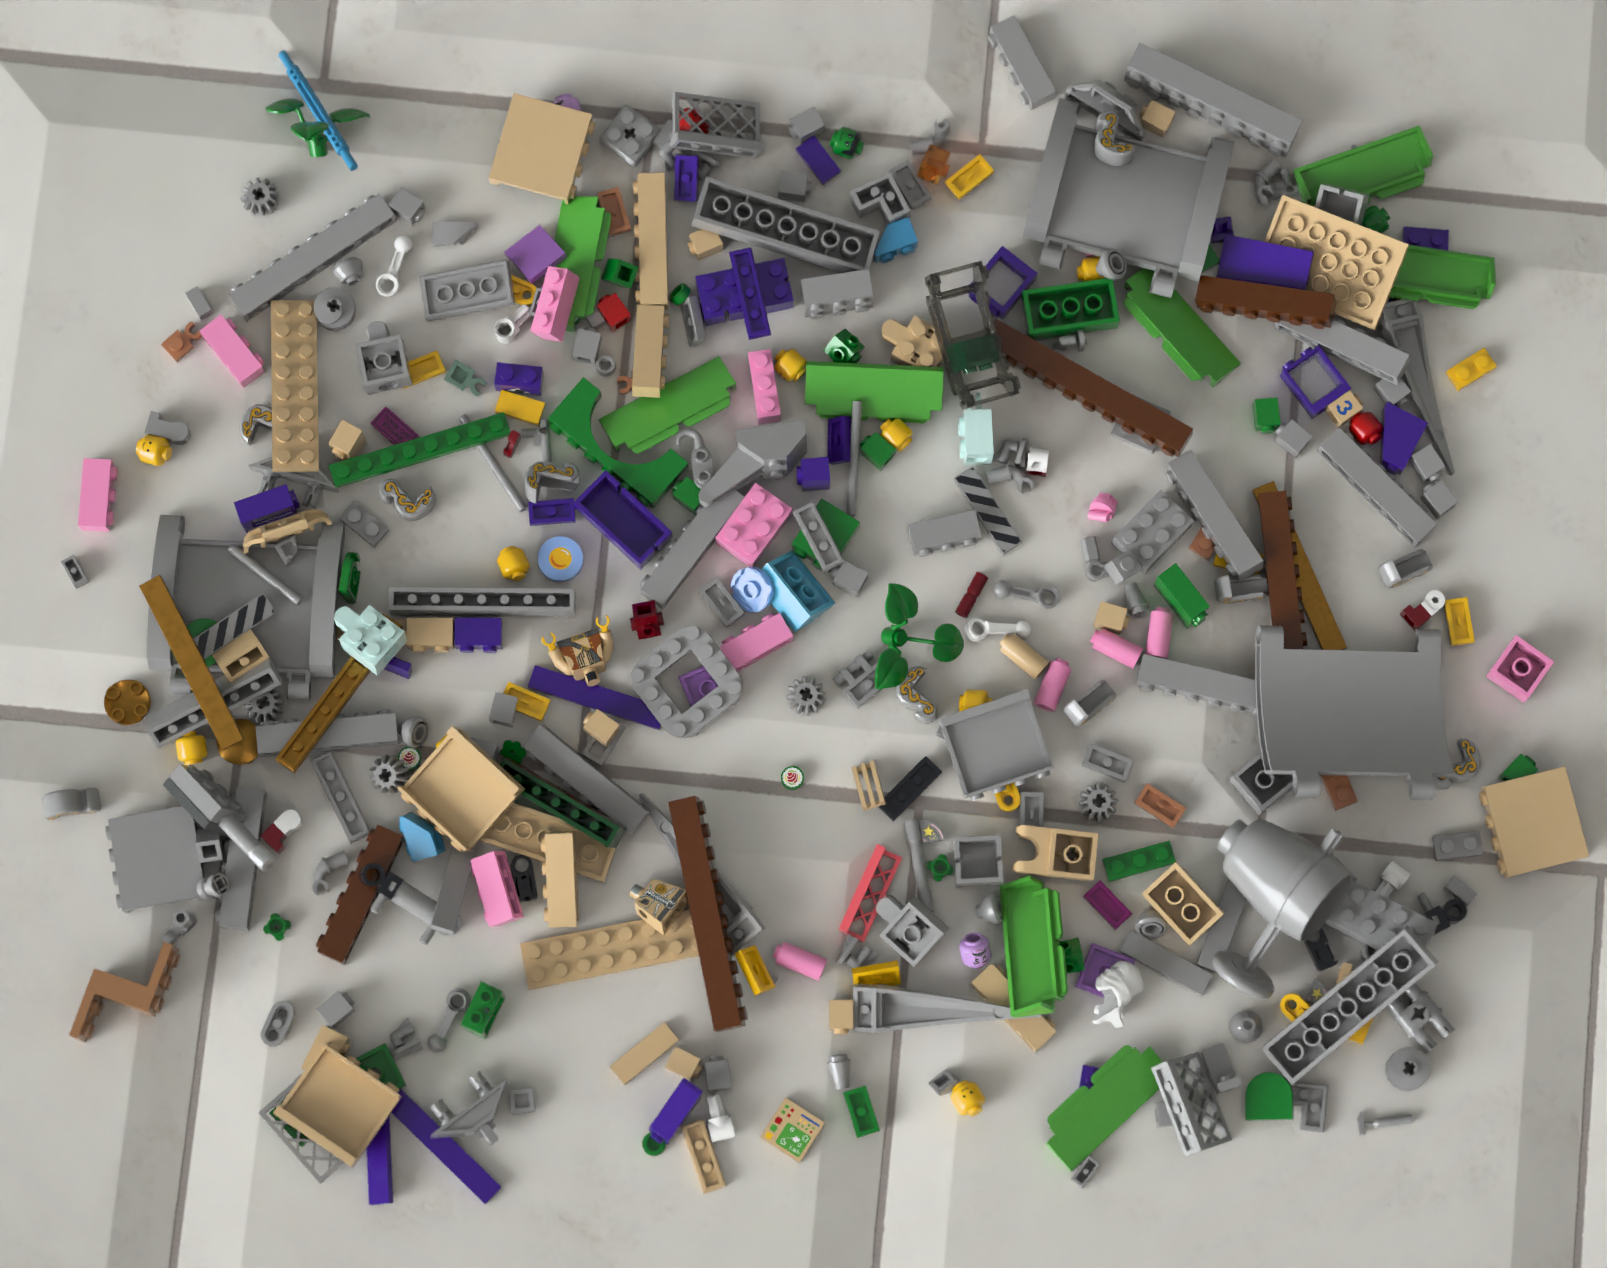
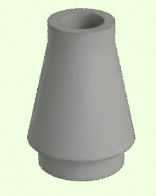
M1133 582L1125 585L1127 613L1131 615V618H1140L1149 613V604L1138 588L1137 583Z
M847 1054L829 1056L827 1064L835 1083V1089L849 1088L850 1059H848Z

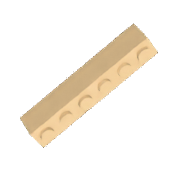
M637 173L638 181H633V193L638 194V202L634 203V216H638V224H634V237L639 238V246H635V260H639L635 281L640 282V290H636V303H640V305L664 306L665 310H668L665 173Z

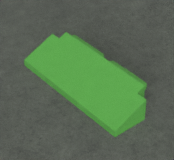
M1416 126L1294 169L1293 173L1302 200L1306 204L1315 207L1320 184L1328 183L1344 187L1346 190L1352 189L1370 194L1368 205L1371 197L1376 196L1379 199H1385L1423 185L1425 177L1423 169L1432 165L1433 153L1420 126Z
M575 196L574 199L570 198L568 205L565 204L564 200H562L555 242L566 253L567 258L555 267L569 269L580 277L565 330L569 332H575V318L585 319V316H591L594 313L601 277V270L595 266V263L604 259L611 224V214L606 212L605 208H598V197Z
M1410 245L1389 297L1414 301L1425 299L1434 304L1475 309L1478 307L1481 298L1490 300L1495 288V258Z
M1143 268L1126 280L1124 284L1125 290L1127 291L1129 288L1132 290L1126 294V299L1124 300L1125 308L1151 337H1161L1164 340L1162 349L1191 381H1197L1198 379L1201 381L1208 375L1212 379L1210 385L1215 387L1241 365L1239 360L1175 289L1171 298L1149 293L1154 270Z
M718 356L665 384V389H660V398L640 397L600 418L599 422L616 452L620 450L619 445L626 443L629 451L632 450L634 453L640 454L676 435L679 432L678 426L684 423L687 427H691L729 407L730 394L727 389L735 390L736 382Z
M807 361L805 404L816 405V415L824 419L848 416L852 420L853 401H861V420L877 417L879 421H887L888 419L893 421L899 418L907 423H925L927 420H930V410L942 411L944 367Z
M1029 875L1000 886L1010 1015L1014 1018L1054 1013V1001L1065 1000L1064 995L1068 992L1065 951L1059 944V939L1063 936L1060 896L1055 890L1044 889L1043 881Z
M1123 1046L1092 1075L1091 1082L1094 1085L1090 1089L1086 1086L1079 1087L1048 1116L1049 1129L1055 1135L1045 1144L1072 1171L1159 1090L1152 1067L1163 1063V1061L1150 1046L1142 1054L1136 1047Z

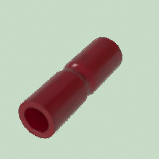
M976 572L967 588V593L964 594L955 610L956 614L963 618L968 617L977 597L989 579L987 576Z

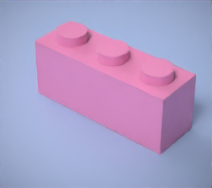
M548 266L531 332L545 340L563 341L580 277L569 269Z
M219 315L199 331L216 355L244 388L265 372L262 367L264 361L257 352L251 353L248 349L251 345L243 335L239 337L236 334L235 330L237 327L230 318L225 320L222 315Z
M771 349L748 352L758 425L780 422L781 413Z
M83 458L78 526L81 530L109 532L110 525L114 523V511H111V504L115 503L116 500L113 480H117L118 468L115 467L111 459Z
M774 613L765 616L759 625H749L742 630L743 634L735 638L730 636L721 642L723 645L720 646V649L737 672L792 642L794 636L781 614L774 615Z
M492 851L471 859V871L478 885V896L482 900L485 910L484 917L489 927L503 926L524 918L505 851Z

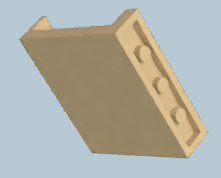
M513 93L490 171V184L499 186V183L564 200L565 204L568 205L570 198L574 199L577 191V186L574 185L576 177L580 178L582 174L583 164L580 163L582 156L586 157L588 153L589 143H586L588 135H593L596 122H593L592 114Z
M451 726L446 732L448 736L406 784L399 786L397 789L402 793L400 796L405 802L410 805L413 803L418 808L417 812L425 820L430 819L435 824L434 828L443 836L447 835L452 840L451 844L460 852L462 850L465 852L473 849L525 788L458 726Z
M1565 766L1480 788V803L1482 806H1485L1487 812L1485 822L1487 828H1491L1493 834L1491 845L1493 850L1498 853L1497 867L1499 873L1504 875V878L1589 857Z
M322 1042L320 1044L322 1047L281 1106L278 1105L273 1114L353 1168L402 1097L398 1094L399 1088L390 1082L386 1085L378 1080L380 1075L371 1069H368L367 1072L359 1067L361 1063L349 1055L346 1059L339 1054L341 1049L333 1043L329 1042L326 1045Z

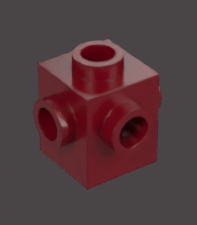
M655 600L632 604L633 617L630 618L632 631H637L639 640L660 636V626L664 625L662 612H657Z

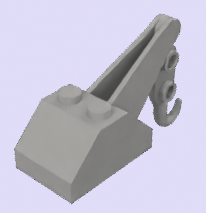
M805 421L736 430L737 450L714 475L711 453L698 431L686 429L681 431L676 438V445H680L682 438L685 436H691L694 439L695 445L691 454L695 485L701 489L699 492V502L704 507L712 506L760 476L764 479L770 478L772 480L788 476L807 453Z

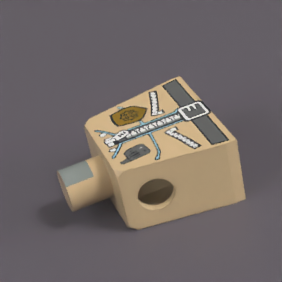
M656 879L651 880L646 888L635 884L629 894L630 897L636 899L635 908L637 915L662 935L666 934L689 904L685 889Z

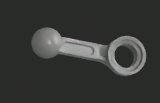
M1000 580L993 587L994 594L998 598L1010 596L1030 600L1046 609L1054 608L1059 603L1061 597L1059 590L1052 585L1043 586L1040 590L1036 591L1011 586L1009 582ZM1044 592L1052 593L1054 596L1053 603H1045L1042 599V594Z
M455 988L447 995V1012L436 1034L431 1035L428 1039V1047L433 1052H441L445 1049V1037L456 1014L466 1010L470 1004V995L462 988ZM458 994L463 997V1006L456 1007L453 1005V995Z

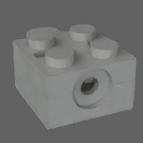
M374 321L370 323L367 327L368 341L356 344L363 383L368 395L413 385L405 344L401 334L390 336L389 329L384 322Z
M887 895L879 900L876 905L877 913L889 923L879 936L913 967L922 960L949 929L945 923L916 897L904 906L894 896Z

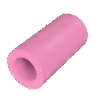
M1157 607L1156 611H1151L1146 655L1168 659L1174 614L1170 613L1168 608Z
M1104 628L1101 631L1096 630L1090 640L1093 643V649L1132 669L1143 651V648Z
M1056 658L1055 661H1050L1033 704L1049 712H1055L1072 670L1068 667L1069 663L1059 658Z
M783 942L782 946L778 944L773 958H776V964L818 981L827 962L826 958Z

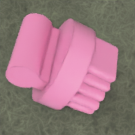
M1099 493L1097 498H1094L1090 504L1088 519L1108 522L1116 512L1117 500L1111 494Z

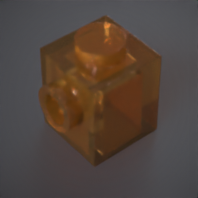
M930 144L922 160L917 177L938 185L940 178H945L949 171L950 165L947 162L951 152Z

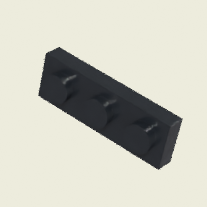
M925 756L884 797L886 804L878 806V808L894 822L942 774V771Z

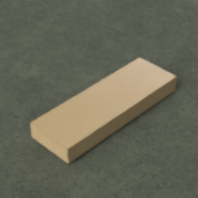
M664 1022L613 1063L610 1068L620 1081L626 1085L674 1046L679 1039Z
M701 1119L681 1126L703 1194L726 1187L704 1120Z

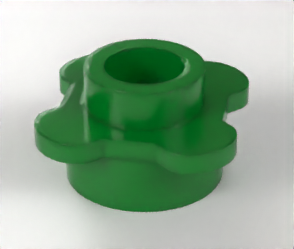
M940 854L934 861H928L926 865L927 869L931 870L933 879L937 882L941 881L944 876L952 875L954 872V868L949 865L947 856L944 854Z
M274 913L270 916L267 925L263 927V931L266 934L273 935L275 940L281 941L284 939L286 930L291 928V922L283 920L279 914Z

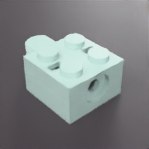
M966 393L967 410H964L963 417H959L958 436H963V440H960L959 458L964 459V465L992 464L994 455L991 409H981L980 393H975L976 410H972L971 393Z
M370 605L361 615L347 606L339 608L334 615L336 626L345 632L339 639L342 650L377 676L407 642L405 631Z

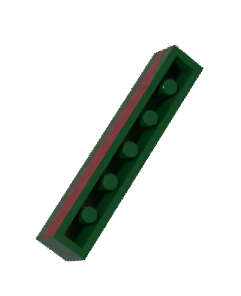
M503 757L499 765L525 788L520 795L606 847H617L627 827L514 759Z

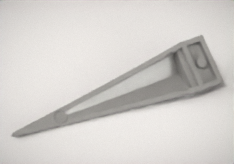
M1403 299L1386 303L1380 318L1383 327L1381 330L1387 345L1394 348L1396 346L1401 347L1410 355V364L1403 375V379L1411 390L1412 398L1422 419L1428 422L1426 427L1449 475L1452 476L1455 471L1436 402L1422 314L1417 302L1414 300Z
M639 794L645 807L651 811L650 815L682 871L673 824L645 794ZM719 873L720 882L717 883L718 891H721L724 897L725 904L722 905L723 915L726 914L729 921V928H726L728 937H731L733 941L734 951H731L733 956L766 927L752 911L753 908Z
M854 984L853 1031L879 1033L955 1023L1036 1018L1043 1015L1014 1018L1010 1015V1007L883 984Z

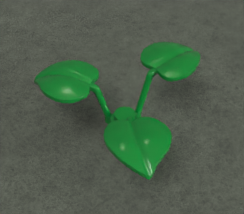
M283 99L265 107L266 111L275 114L296 112L301 122L292 124L290 126L291 131L309 143L311 157H324L328 155L327 142L329 140L323 134V131L327 130L329 125L321 121L305 122L300 109L304 107V102L297 99ZM353 108L339 109L329 114L333 123L349 122L362 117L370 118V114Z
M888 584L885 614L892 625L891 627H886L881 633V640L884 644L888 645V649L883 651L877 663L875 673L876 689L896 687L906 679L908 663L906 659L900 657L901 651L897 647L903 646L907 641L933 644V657L941 662L955 660L964 648L961 632L953 624L945 623L940 625L935 631V640L908 637L907 633L900 627L908 624V618L916 616L918 600L909 588L900 584Z

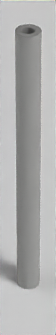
M853 401L847 501V514L849 516H856L861 401Z
M466 414L459 417L462 425L471 422ZM481 444L476 446L518 511L522 512L527 509V506L487 445Z

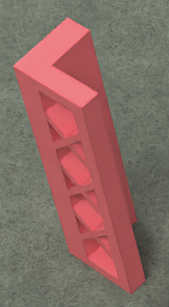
M879 844L876 845L839 927V932L846 935L849 934L861 942H865L877 915L876 905L886 895L902 860V857L885 850L886 847ZM883 855L895 860L893 868L885 872L882 871L880 866ZM877 868H878L880 873L877 874V875H874L875 872H876V870H877ZM889 874V877L886 881L884 875ZM882 877L884 882L883 890L873 893L870 886L871 881ZM869 889L870 895L865 896L867 890ZM880 894V897L876 902L875 896ZM872 897L875 905L874 910L863 914L860 906L862 901ZM859 910L861 916L855 917ZM870 916V919L867 923L865 917ZM859 919H863L865 924L862 936L849 930L852 923Z

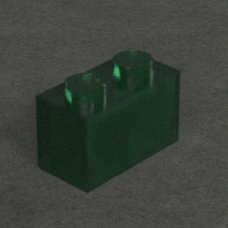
M993 334L959 341L946 346L954 373L963 371L964 375L976 372L977 368L980 371H985L993 368V363L1001 361Z

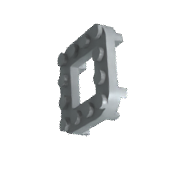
M696 626L684 627L675 632L640 659L631 672L632 685L636 693L665 731L678 738H692L696 736L700 730L730 707L736 705L740 701L743 692V679L712 637L706 631ZM692 651L717 683L718 687L682 714L656 678Z

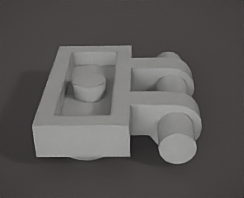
M869 650L863 655L859 654L856 656L852 664L847 668L843 667L838 671L839 674L833 678V681L838 686L844 681L849 684L843 692L857 709L882 690L875 688L877 663L872 667L868 663L874 657ZM862 668L865 672L855 680L852 675Z

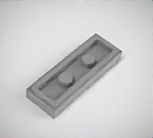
M812 501L792 511L823 572L825 573L843 564L845 561L814 502Z

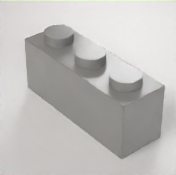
M975 509L908 524L907 529L913 554H919L920 557L932 555L933 551L942 549V552L952 551L955 549V546L964 544V547L974 546L978 544L977 541H980L982 536Z

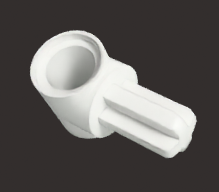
M524 304L510 318L506 316L504 319L496 322L494 331L500 343L510 344L514 341L516 335L520 332L519 327L531 316L529 315L530 308ZM504 327L511 329V332L506 336L499 334V331Z
M1392 860L1380 875L1382 882L1375 892L1388 898L1393 890H1400L1411 873Z
M716 1094L707 1097L711 1119L708 1120V1126L712 1142L735 1137L731 1117L725 1115L721 1096Z

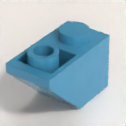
M909 217L887 224L874 253L875 263L880 261L887 263L893 260L896 255H908L913 253L915 248H918V239Z
M413 812L399 817V828L405 836L406 850L408 855L411 856L412 862L433 857L446 851L442 836L435 830L433 824Z

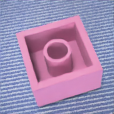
M1515 635L1485 677L1524 703L1531 696L1554 661Z

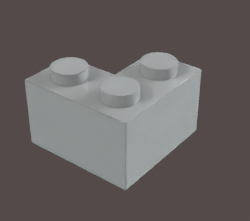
M891 172L850 191L849 199L859 218L880 209L887 224L906 217L910 219L911 211Z

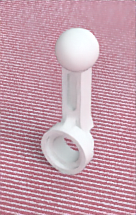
M406 235L396 238L394 242L396 250L387 274L381 275L376 281V289L384 297H392L399 290L397 277L405 254L412 248V240ZM386 280L394 282V288L390 292L382 290V284Z
M980 618L969 620L964 627L966 637L973 642L981 641L988 634L1012 635L1015 633L1021 639H1025L1030 636L1032 631L1031 625L1026 621L1006 624L991 623ZM974 623L982 627V634L978 635L973 632L972 625Z

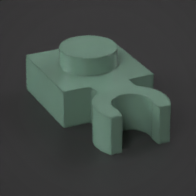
M455 360L443 379L461 391H464L466 386L469 387L470 392L475 396L481 394L475 390V385L479 383L486 386L487 384L481 378L474 379L472 376L475 371L458 360Z

